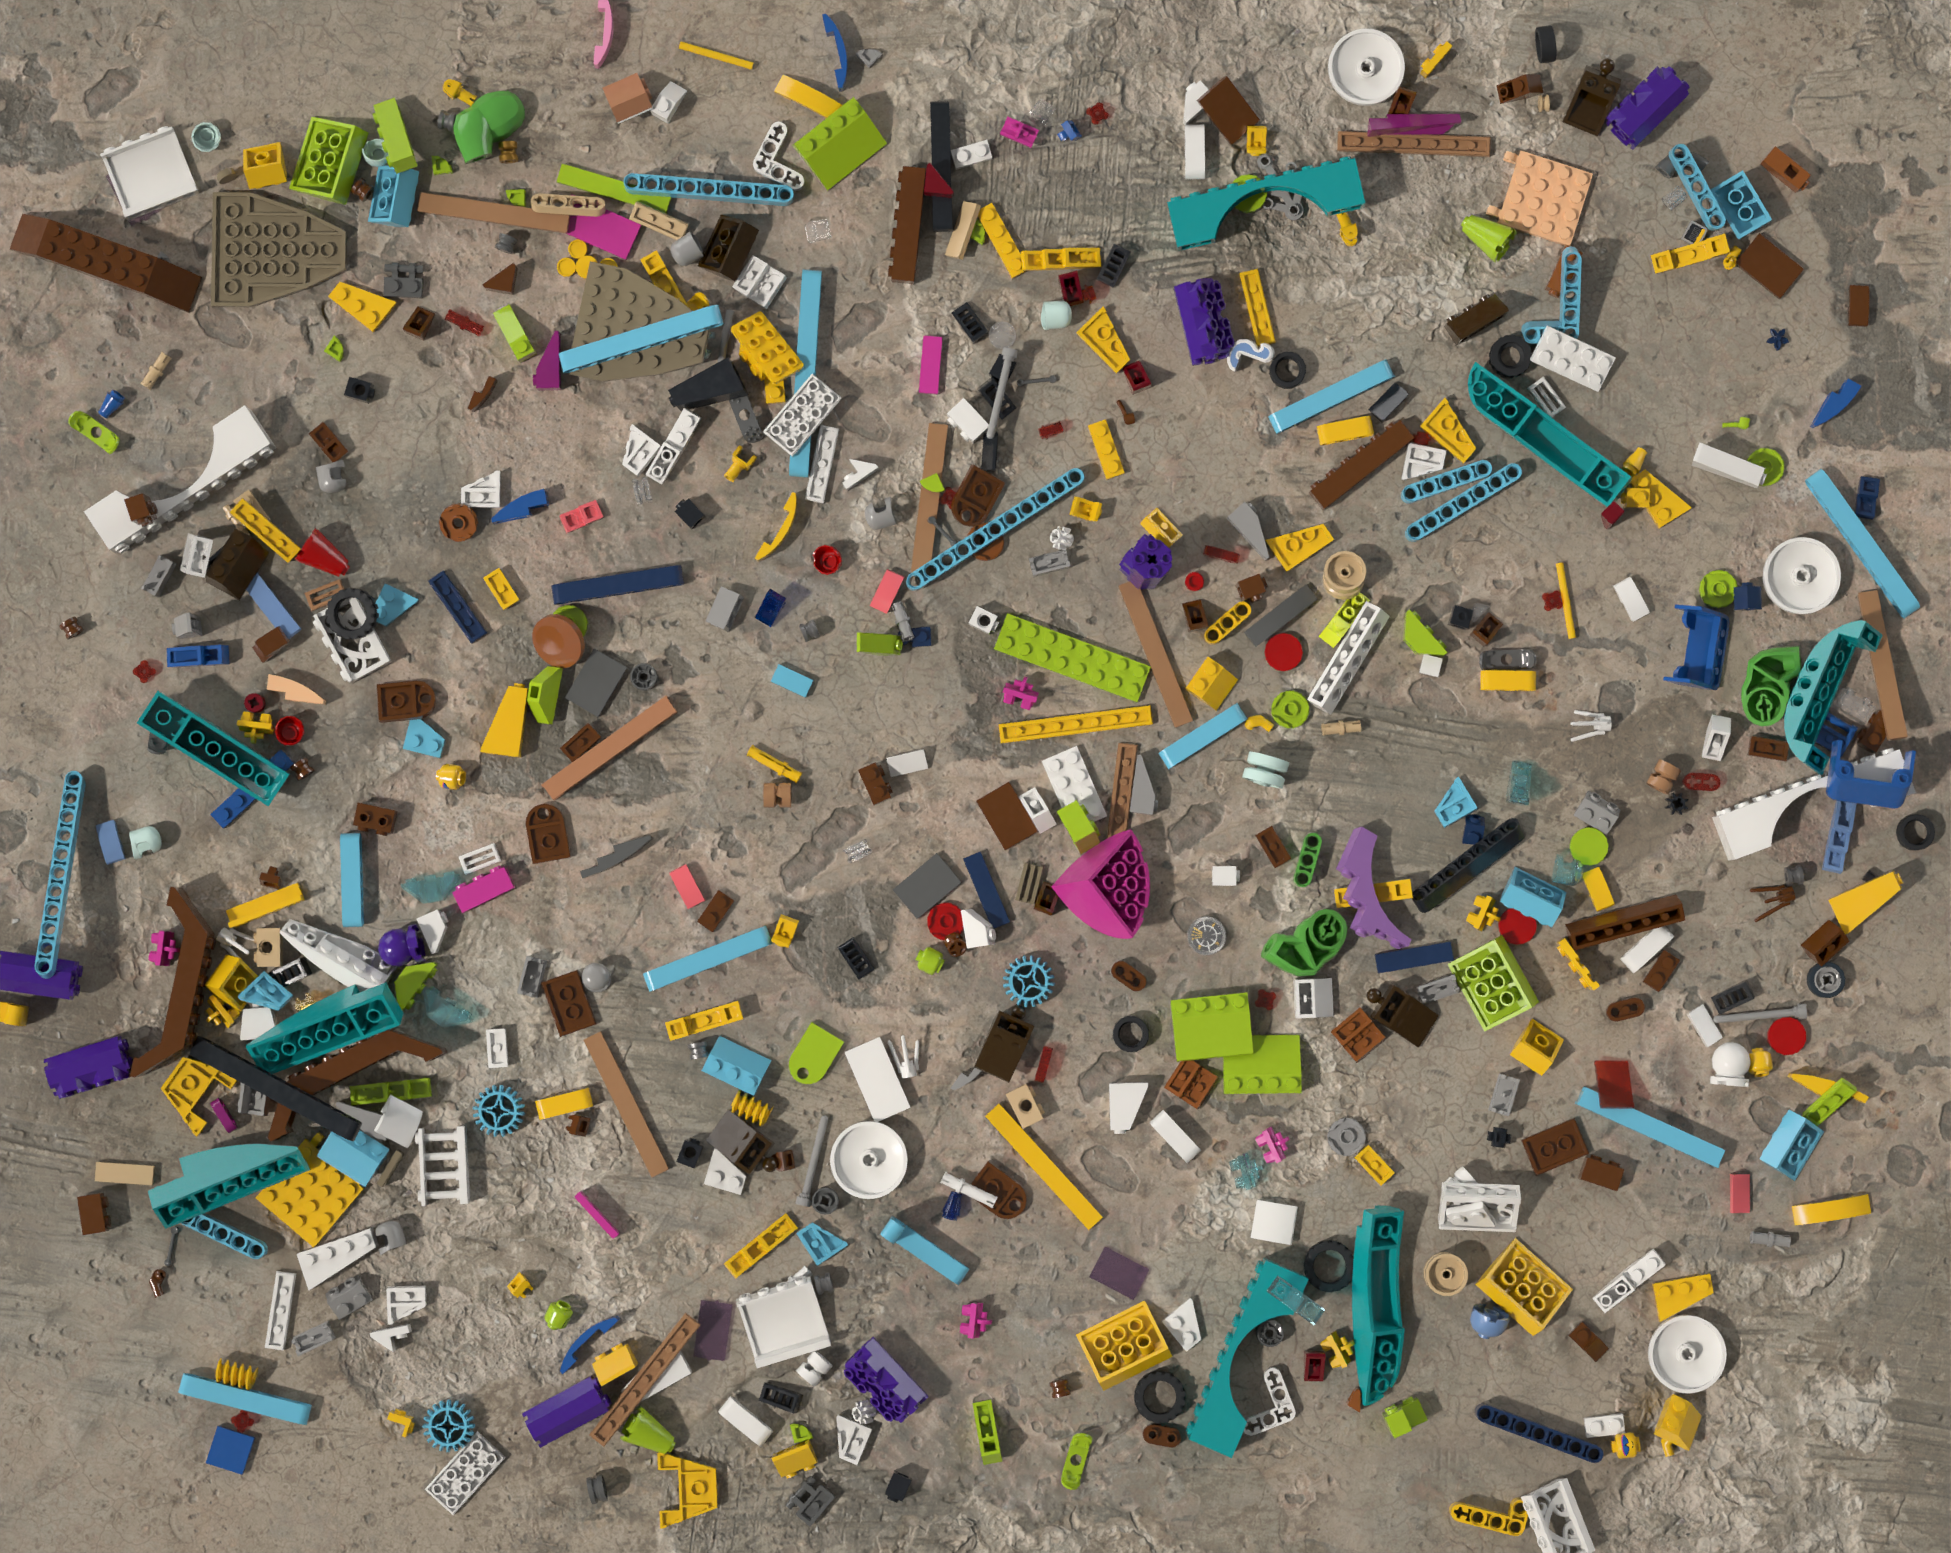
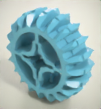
M1033 955L1030 956V961H1026V956H1022L1023 962L1020 963L1019 959L1016 958L1015 961L1018 965L1014 966L1013 963H1010V967L1013 968L1012 971L1005 970L1010 976L1003 977V980H1009V984H1003V987H1010L1006 994L1008 995L1012 992L1014 995L1010 1000L1013 1001L1017 997V1005H1020L1021 1000L1025 1001L1024 1007L1028 1006V1001H1031L1032 1007H1035V1000L1042 1004L1040 999L1042 996L1044 999H1048L1045 992H1053L1051 989H1048V985H1055V983L1049 982V979H1053L1054 975L1048 976L1047 973L1052 971V969L1048 968L1045 970L1044 967L1047 965V962L1040 965L1041 958L1038 957L1037 961L1033 962ZM1024 965H1033L1027 975H1021L1016 972L1017 969ZM1038 968L1044 974L1045 985L1035 980ZM1034 972L1032 977L1034 978V983L1038 984V986L1030 984L1024 991V983L1026 982H1023V979L1019 977L1028 978ZM1013 977L1020 980L1023 984L1020 994L1013 987ZM1031 987L1042 990L1034 997H1025Z
M493 1085V1092L488 1087L485 1088L487 1095L480 1092L479 1095L482 1100L475 1099V1102L480 1104L479 1106H473V1109L479 1112L473 1114V1117H480V1120H477L475 1123L480 1124L482 1122L484 1125L481 1126L480 1130L482 1131L487 1127L486 1134L488 1135L494 1130V1137L498 1136L499 1131L502 1137L506 1135L505 1130L512 1134L511 1126L518 1129L519 1126L515 1122L522 1123L523 1120L518 1118V1116L525 1115V1112L519 1111V1108L525 1107L524 1104L518 1105L522 1097L515 1099L518 1092L514 1091L510 1094L511 1087L504 1091V1085H500L499 1091L497 1086ZM498 1095L494 1106H485L486 1101L491 1096ZM504 1096L512 1102L514 1110L504 1105ZM497 1105H499L500 1109L508 1112L501 1113V1116L498 1117V1113L490 1109L498 1108ZM484 1112L493 1115L494 1125L487 1121ZM504 1115H514L510 1123L500 1127V1122H502Z
M451 1399L447 1400L446 1406L443 1400L440 1401V1408L434 1404L432 1406L434 1411L430 1409L427 1411L431 1417H424V1420L429 1423L423 1424L422 1427L429 1430L423 1434L424 1436L430 1434L431 1437L427 1439V1442L429 1443L434 1440L433 1448L440 1444L439 1451H443L445 1446L447 1452L451 1451V1446H453L454 1451H458V1444L464 1448V1441H471L467 1435H474V1432L469 1430V1428L475 1427V1424L469 1423V1421L474 1419V1416L467 1417L471 1410L468 1409L464 1412L463 1409L466 1405L462 1404L460 1408L457 1407L459 1404L457 1400L453 1406L451 1405ZM446 1411L444 1421L434 1423L437 1414ZM452 1411L459 1414L464 1423L456 1421L453 1418ZM448 1420L450 1421V1425L455 1426L454 1428L452 1427L450 1429V1432L448 1430V1427L443 1426L444 1424L448 1423ZM434 1429L443 1431L446 1441L441 1439ZM464 1429L462 1436L452 1441L454 1430Z

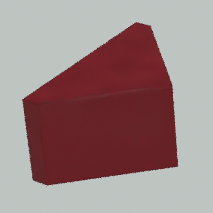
M927 164L924 195L952 198L954 191L932 164Z
M1077 270L1058 275L1063 301L1067 302L1070 306L1084 303Z
M1140 360L1122 368L1132 395L1151 387V382Z
M1304 1351V1381H1323L1326 1358L1324 1351Z

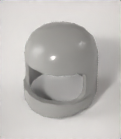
M692 232L686 233L685 236L679 238L671 245V254L680 266H688L704 257L701 245Z
M343 460L316 467L318 484L323 492L336 493L345 488L346 479L341 477V469L345 467Z
M891 497L884 498L885 506L875 508L873 503L866 507L865 518L872 529L878 530L896 525L891 508Z
M591 963L583 970L582 981L589 991L599 993L609 987L611 976L609 970L603 964Z
M387 1221L376 1227L375 1236H382L385 1241V1247L378 1249L380 1255L407 1244L402 1226L397 1221Z

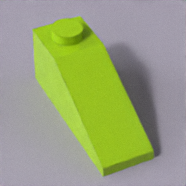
M510 304L493 313L520 363L537 355Z
M857 632V652L878 656L901 655L903 648L901 636Z
M986 1400L972 1403L983 1465L1003 1462L992 1401Z

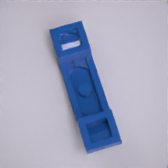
M822 14L827 37L835 36L841 68L834 71L839 92H842L846 84L848 68L845 45L835 23L827 14Z
M615 1316L602 1320L579 1336L566 1353L560 1372L562 1374L565 1373L578 1360L573 1353L598 1329L605 1334L620 1318Z

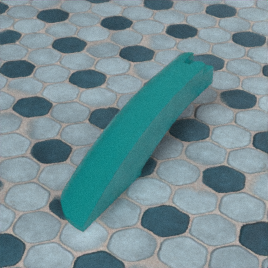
M1477 362L1474 363L1468 378V391L1473 405L1482 415L1606 507L1621 497V493L1632 480L1629 474L1584 443Z
M1375 1205L1374 1209H1365L1363 1211L1362 1225L1357 1226L1352 1277L1353 1336L1357 1374L1364 1406L1371 1405L1382 1399L1389 1387L1392 1388L1395 1384L1401 1366L1405 1329L1402 1326L1399 1294V1256L1404 1211L1384 1205Z

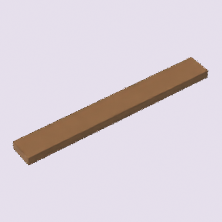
M1338 131L1337 151L1490 157L1491 137L1451 135H1380L1368 137L1367 132Z
M420 192L417 211L420 213L568 234L570 215L538 213L533 211L532 208Z
M929 423L922 479L937 473L940 481L942 480L948 425ZM922 485L911 573L931 561L936 527L928 523V518L934 516L937 521L940 492H931ZM931 566L926 568V574L929 576Z
M1130 581L1119 585V590L1151 666L1174 728L1192 722L1193 719L1141 589H1137Z
M1878 590L1858 593L1862 620L1869 623L1883 635L1876 652L1869 651L1887 741L1904 739L1908 735Z
M1118 743L1107 838L1127 831L1138 745Z
M600 1031L584 1039L587 1049L651 1177L668 1170L669 1167L602 1032Z
M687 1313L683 1315L589 1434L593 1439L605 1447L701 1324Z

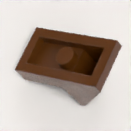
M1398 86L1387 114H1409L1417 92Z
M280 626L257 639L252 648L261 662L264 663L290 641Z
M1582 1321L1568 1334L1595 1362L1609 1349Z

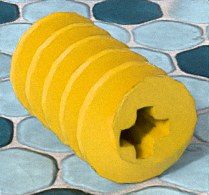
M739 1089L731 1104V1112L734 1113L739 1110L738 1116L746 1113V1120L752 1116V1123L759 1120V1126L762 1127L769 1118L773 1107L768 1110V1103L761 1106L762 1100L760 1099L754 1103V1096L748 1100L747 1092L740 1096L741 1090Z
M220 1358L215 1373L216 1382L220 1383L223 1379V1383L227 1385L231 1380V1386L234 1387L238 1383V1387L243 1388L246 1384V1390H250L256 1381L258 1367L252 1372L251 1365L245 1370L243 1363L237 1368V1362L230 1366L228 1359L225 1364H222V1358Z

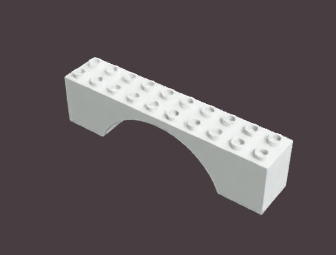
M244 405L213 426V451L203 474L192 486L180 494L163 500L151 501L156 504L158 509L157 519L153 520V524L142 527V525L132 522L124 499L129 497L117 490L85 510L84 513L108 549L115 553L120 552V554L130 549L129 545L134 542H141L150 531L152 533L156 532L162 527L161 524L176 519L178 517L177 514L182 510L187 511L194 506L193 503L197 500L202 501L209 497V492L212 490L223 488L226 485V481L231 478L232 480L238 478L242 474L241 471L246 468H253L262 457L265 459L271 456L276 446L252 410Z
M1888 748L1878 752L1879 756L1877 757L1873 754L1861 758V763H1857V761L1850 762L1854 767V778L1891 783L1893 773L1896 770L1903 769L1904 759L1900 749ZM1829 770L1824 772L1825 776L1823 777L1819 774L1807 778V782L1804 784L1803 781L1788 785L1789 789L1787 790L1780 788L1771 791V796L1767 797L1765 794L1752 798V803L1744 801L1736 804L1733 810L1725 808L1717 811V816L1712 817L1727 859L1735 860L1770 847L1775 825L1785 808L1797 797L1810 790L1826 788ZM1912 782L1907 796L1916 793Z

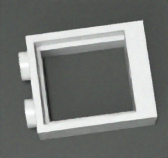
M188 533L180 571L205 578L213 540Z

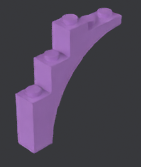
M1363 827L1353 830L1336 870L1341 872L1342 876L1351 879L1343 899L1348 901L1350 906L1358 908L1350 928L1360 937L1374 935L1378 939H1385L1390 942V945L1394 948L1408 947L1412 939L1400 932L1388 919L1375 894L1371 862L1377 835Z

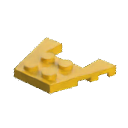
M183 1057L165 1081L161 1090L180 1113L184 1122L188 1124L192 1133L198 1137L208 1122L192 1111L214 1079L229 1089L234 1087L237 1080L206 1063Z
M657 1453L658 1470H678L680 1509L660 1510V1529L718 1507L716 1468L670 1454Z

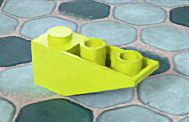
M1359 593L1352 599H1347L1318 637L1334 648L1351 627L1365 602H1369L1370 599L1362 593Z

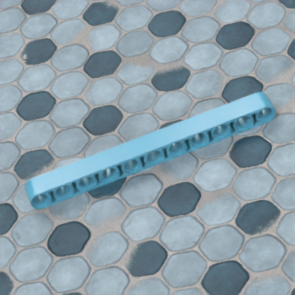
M802 270L797 356L804 366L802 370L795 373L794 394L812 373L816 374L822 271ZM811 436L793 457L790 455L789 476L809 477Z
M1078 468L1069 470L910 573L906 580L907 587L912 591L920 590L1082 484L1084 480L1083 472ZM1077 473L1080 476V481L1072 482L1070 475ZM1055 484H1062L1064 491L1062 493L1056 492L1054 490ZM1038 495H1047L1048 502H1039ZM1029 504L1032 507V512L1029 514L1024 513L1022 506ZM1007 515H1014L1016 522L1009 524L1006 521ZM992 525L999 526L1000 533L992 534L990 527ZM981 535L984 538V543L977 545L974 542V537ZM966 546L968 554L960 555L958 547ZM944 556L951 557L952 564L949 566L944 565L942 558ZM927 567H934L936 574L934 576L927 575ZM912 577H918L920 579V585L916 587L912 586L910 584V579Z
M77 771L69 772L64 781L35 959V970L45 979L51 978L56 971L86 786L83 776ZM74 778H80L78 784L71 785V781ZM70 797H77L74 803H68ZM68 815H74L72 821L65 822V818ZM64 834H71L67 841L62 840ZM68 852L65 859H59L61 853ZM59 871H65L63 877L56 878V874ZM61 889V894L58 897H54V891ZM53 908H58V913L51 916L50 911ZM50 927H55L56 929L53 934H47V930ZM51 945L52 951L44 953L45 947ZM48 964V971L41 972V967Z

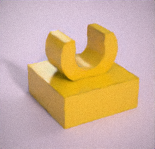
M520 1272L507 1286L510 1292L517 1298L519 1296L522 1298L527 1297L524 1293L526 1288H529L531 1291L533 1290L528 1279Z

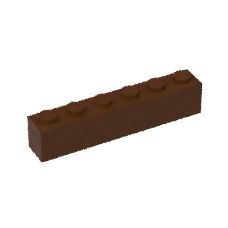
M903 166V170L898 173V182L901 183V189L897 190L896 201L899 202V208L895 209L894 212L897 228H893L892 231L895 247L891 246L890 258H893V266L889 265L888 277H891V282L913 285L915 283L926 168Z
M1401 420L1397 423L1392 421L1385 427L1387 431L1382 435L1378 432L1370 439L1372 442L1368 446L1364 444L1355 451L1357 454L1354 457H1346L1340 462L1342 465L1337 470L1335 468L1331 469L1325 474L1326 479L1322 482L1317 480L1310 486L1312 490H1310L1309 494L1322 510H1325L1414 439V436Z
M1675 894L1565 924L1568 941L1575 951L1685 921L1683 904Z

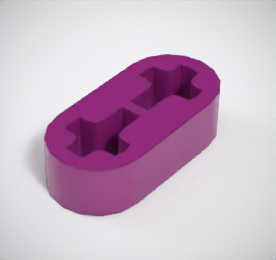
M219 1097L210 1102L211 1107L226 1131L231 1133L236 1130L238 1126L224 1102Z

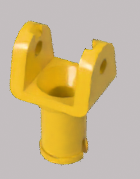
M452 79L444 82L443 91L452 100L458 98L472 106L477 96L463 89L461 82Z
M1347 212L1336 214L1341 226L1340 237L1347 246L1352 247L1356 245L1358 235L1356 223H1351Z
M740 445L732 454L733 464L724 474V477L731 482L735 481L742 470L748 471L757 459L755 455L747 463L740 459L738 455L743 449Z

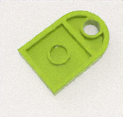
M811 1022L789 1059V1071L792 1077L802 1084H813L821 1080L844 1044V1041ZM800 1068L808 1070L809 1075L807 1078L801 1079L798 1076Z

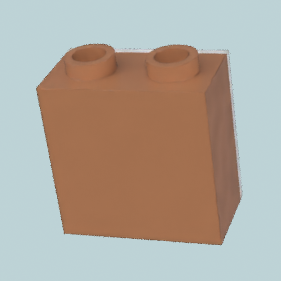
M638 73L602 88L618 124L653 109L649 101L653 99L644 78L640 79Z

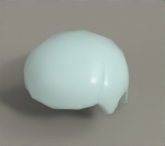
M202 122L195 126L191 138L197 149L202 152H210L218 147L221 133L214 124Z
M383 139L367 141L364 148H362L364 159L371 166L381 167L387 164L386 157L389 155L384 152L381 142H384Z

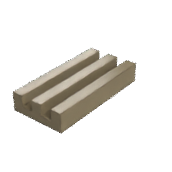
M1024 863L1015 900L1034 904L1043 867ZM1028 867L1031 870L1024 898H1022L1020 895ZM1036 869V870H1038V874H1037V878H1036V882H1035V886H1034L1032 898H1031V900H1030V899H1027V898H1028V894H1029V890H1030V886H1031V882H1032L1034 870Z
M399 1149L395 1151L376 1184L381 1187L387 1185L402 1160L404 1152Z

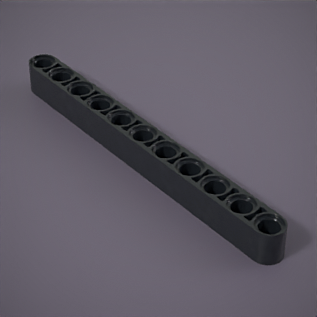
M196 1037L189 1053L191 1056L347 1140L355 1141L362 1126L361 1121L204 1037Z

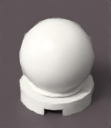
M1728 1042L1722 1044L1714 1051L1712 1067L1717 1074L1710 1076V1084L1749 1087V1079H1744V1075L1748 1072L1751 1062L1749 1053L1743 1046L1738 1043Z

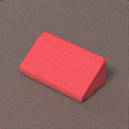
M1730 1174V1213H1750V1174Z

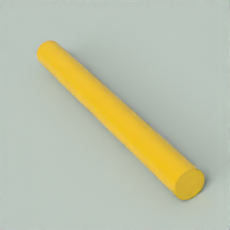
M682 41L679 45V49L750 70L753 69L754 62Z
M1563 562L1556 563L1568 639L1576 638L1564 564Z

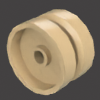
M1349 551L1337 552L1330 556L1326 561L1322 578L1323 586L1327 593L1341 600L1352 599L1357 596L1363 589L1365 581V563L1361 557Z
M1439 1252L1432 1255L1426 1261L1423 1268V1277L1426 1285L1435 1293L1442 1296H1452L1459 1293L1465 1287L1468 1280V1270L1465 1263L1458 1256L1449 1252ZM1444 1271H1449L1450 1273L1447 1275V1278L1443 1277Z

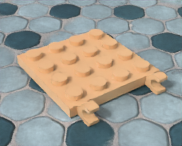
M1521 150L1519 155L1506 151L1503 161L1515 164V168L1502 208L1499 209L1489 205L1486 215L1498 218L1497 223L1517 231L1570 247L1593 173Z

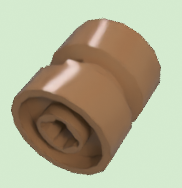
M1659 759L1654 768L1655 773L1650 775L1646 784L1669 795L1673 787L1672 781L1677 780L1681 770Z
M764 783V808H775L776 805H779L780 808H791V783H780L779 786H776L775 783Z

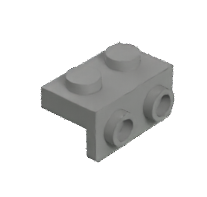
M1587 791L1584 799L1574 812V816L1607 835L1618 819L1621 810L1616 804L1602 799L1599 794Z
M241 1083L238 1113L268 1116L270 1098Z
M359 1275L348 1278L344 1283L331 1288L325 1294L328 1305L339 1320L373 1300Z

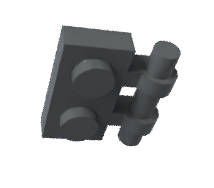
M397 262L385 264L384 271L392 272V277H384L383 296L422 298L423 279L416 278V273H423V265H416V263L400 265ZM399 272H409V278H400Z
M811 1475L806 1481H802L801 1487L795 1494H791L790 1500L786 1503L790 1510L795 1505L800 1508L795 1515L809 1527L835 1498L822 1484L817 1489H814L812 1485L816 1479ZM806 1492H809L811 1496L804 1503L801 1498Z

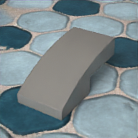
M974 1068L969 1076L962 1072L951 1086V1089L956 1090L966 1085L981 1070Z

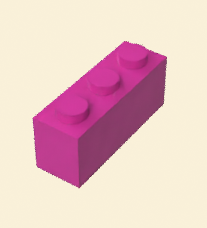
M499 865L492 868L490 874L486 876L480 874L473 878L472 883L466 885L464 882L455 887L456 891L452 893L462 913H466L516 888L506 867L501 868Z

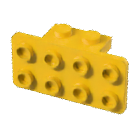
M759 311L731 327L732 334L740 342V359L748 364L752 374L757 376L760 381L768 377L773 384H777L803 369V362L762 312Z

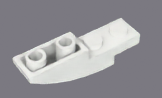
M686 408L683 409L669 436L662 444L649 467L646 476L660 484L664 483L692 438L693 432L702 417Z
M1652 1249L1611 1280L1593 1297V1300L1606 1313L1635 1291L1636 1287L1663 1268L1666 1263Z

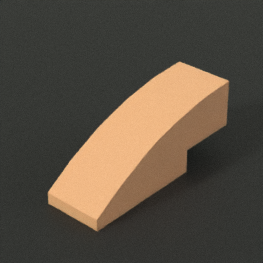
M268 675L267 690L286 692L285 700L326 705V700L310 688L281 676Z

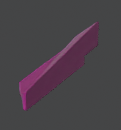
M1387 114L1386 118H1369L1367 136L1444 134L1455 124H1460L1462 120L1460 114Z

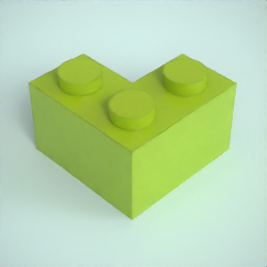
M1075 800L1057 811L1059 818L1080 854L1100 843L1098 837L1101 835L1093 819L1088 820L1086 815L1089 813L1084 804L1079 805L1078 801Z
M1412 1396L1403 1399L1402 1404L1398 1406L1393 1404L1384 1408L1385 1412H1382V1416L1394 1439L1412 1431L1411 1428L1428 1421L1417 1397L1413 1399Z

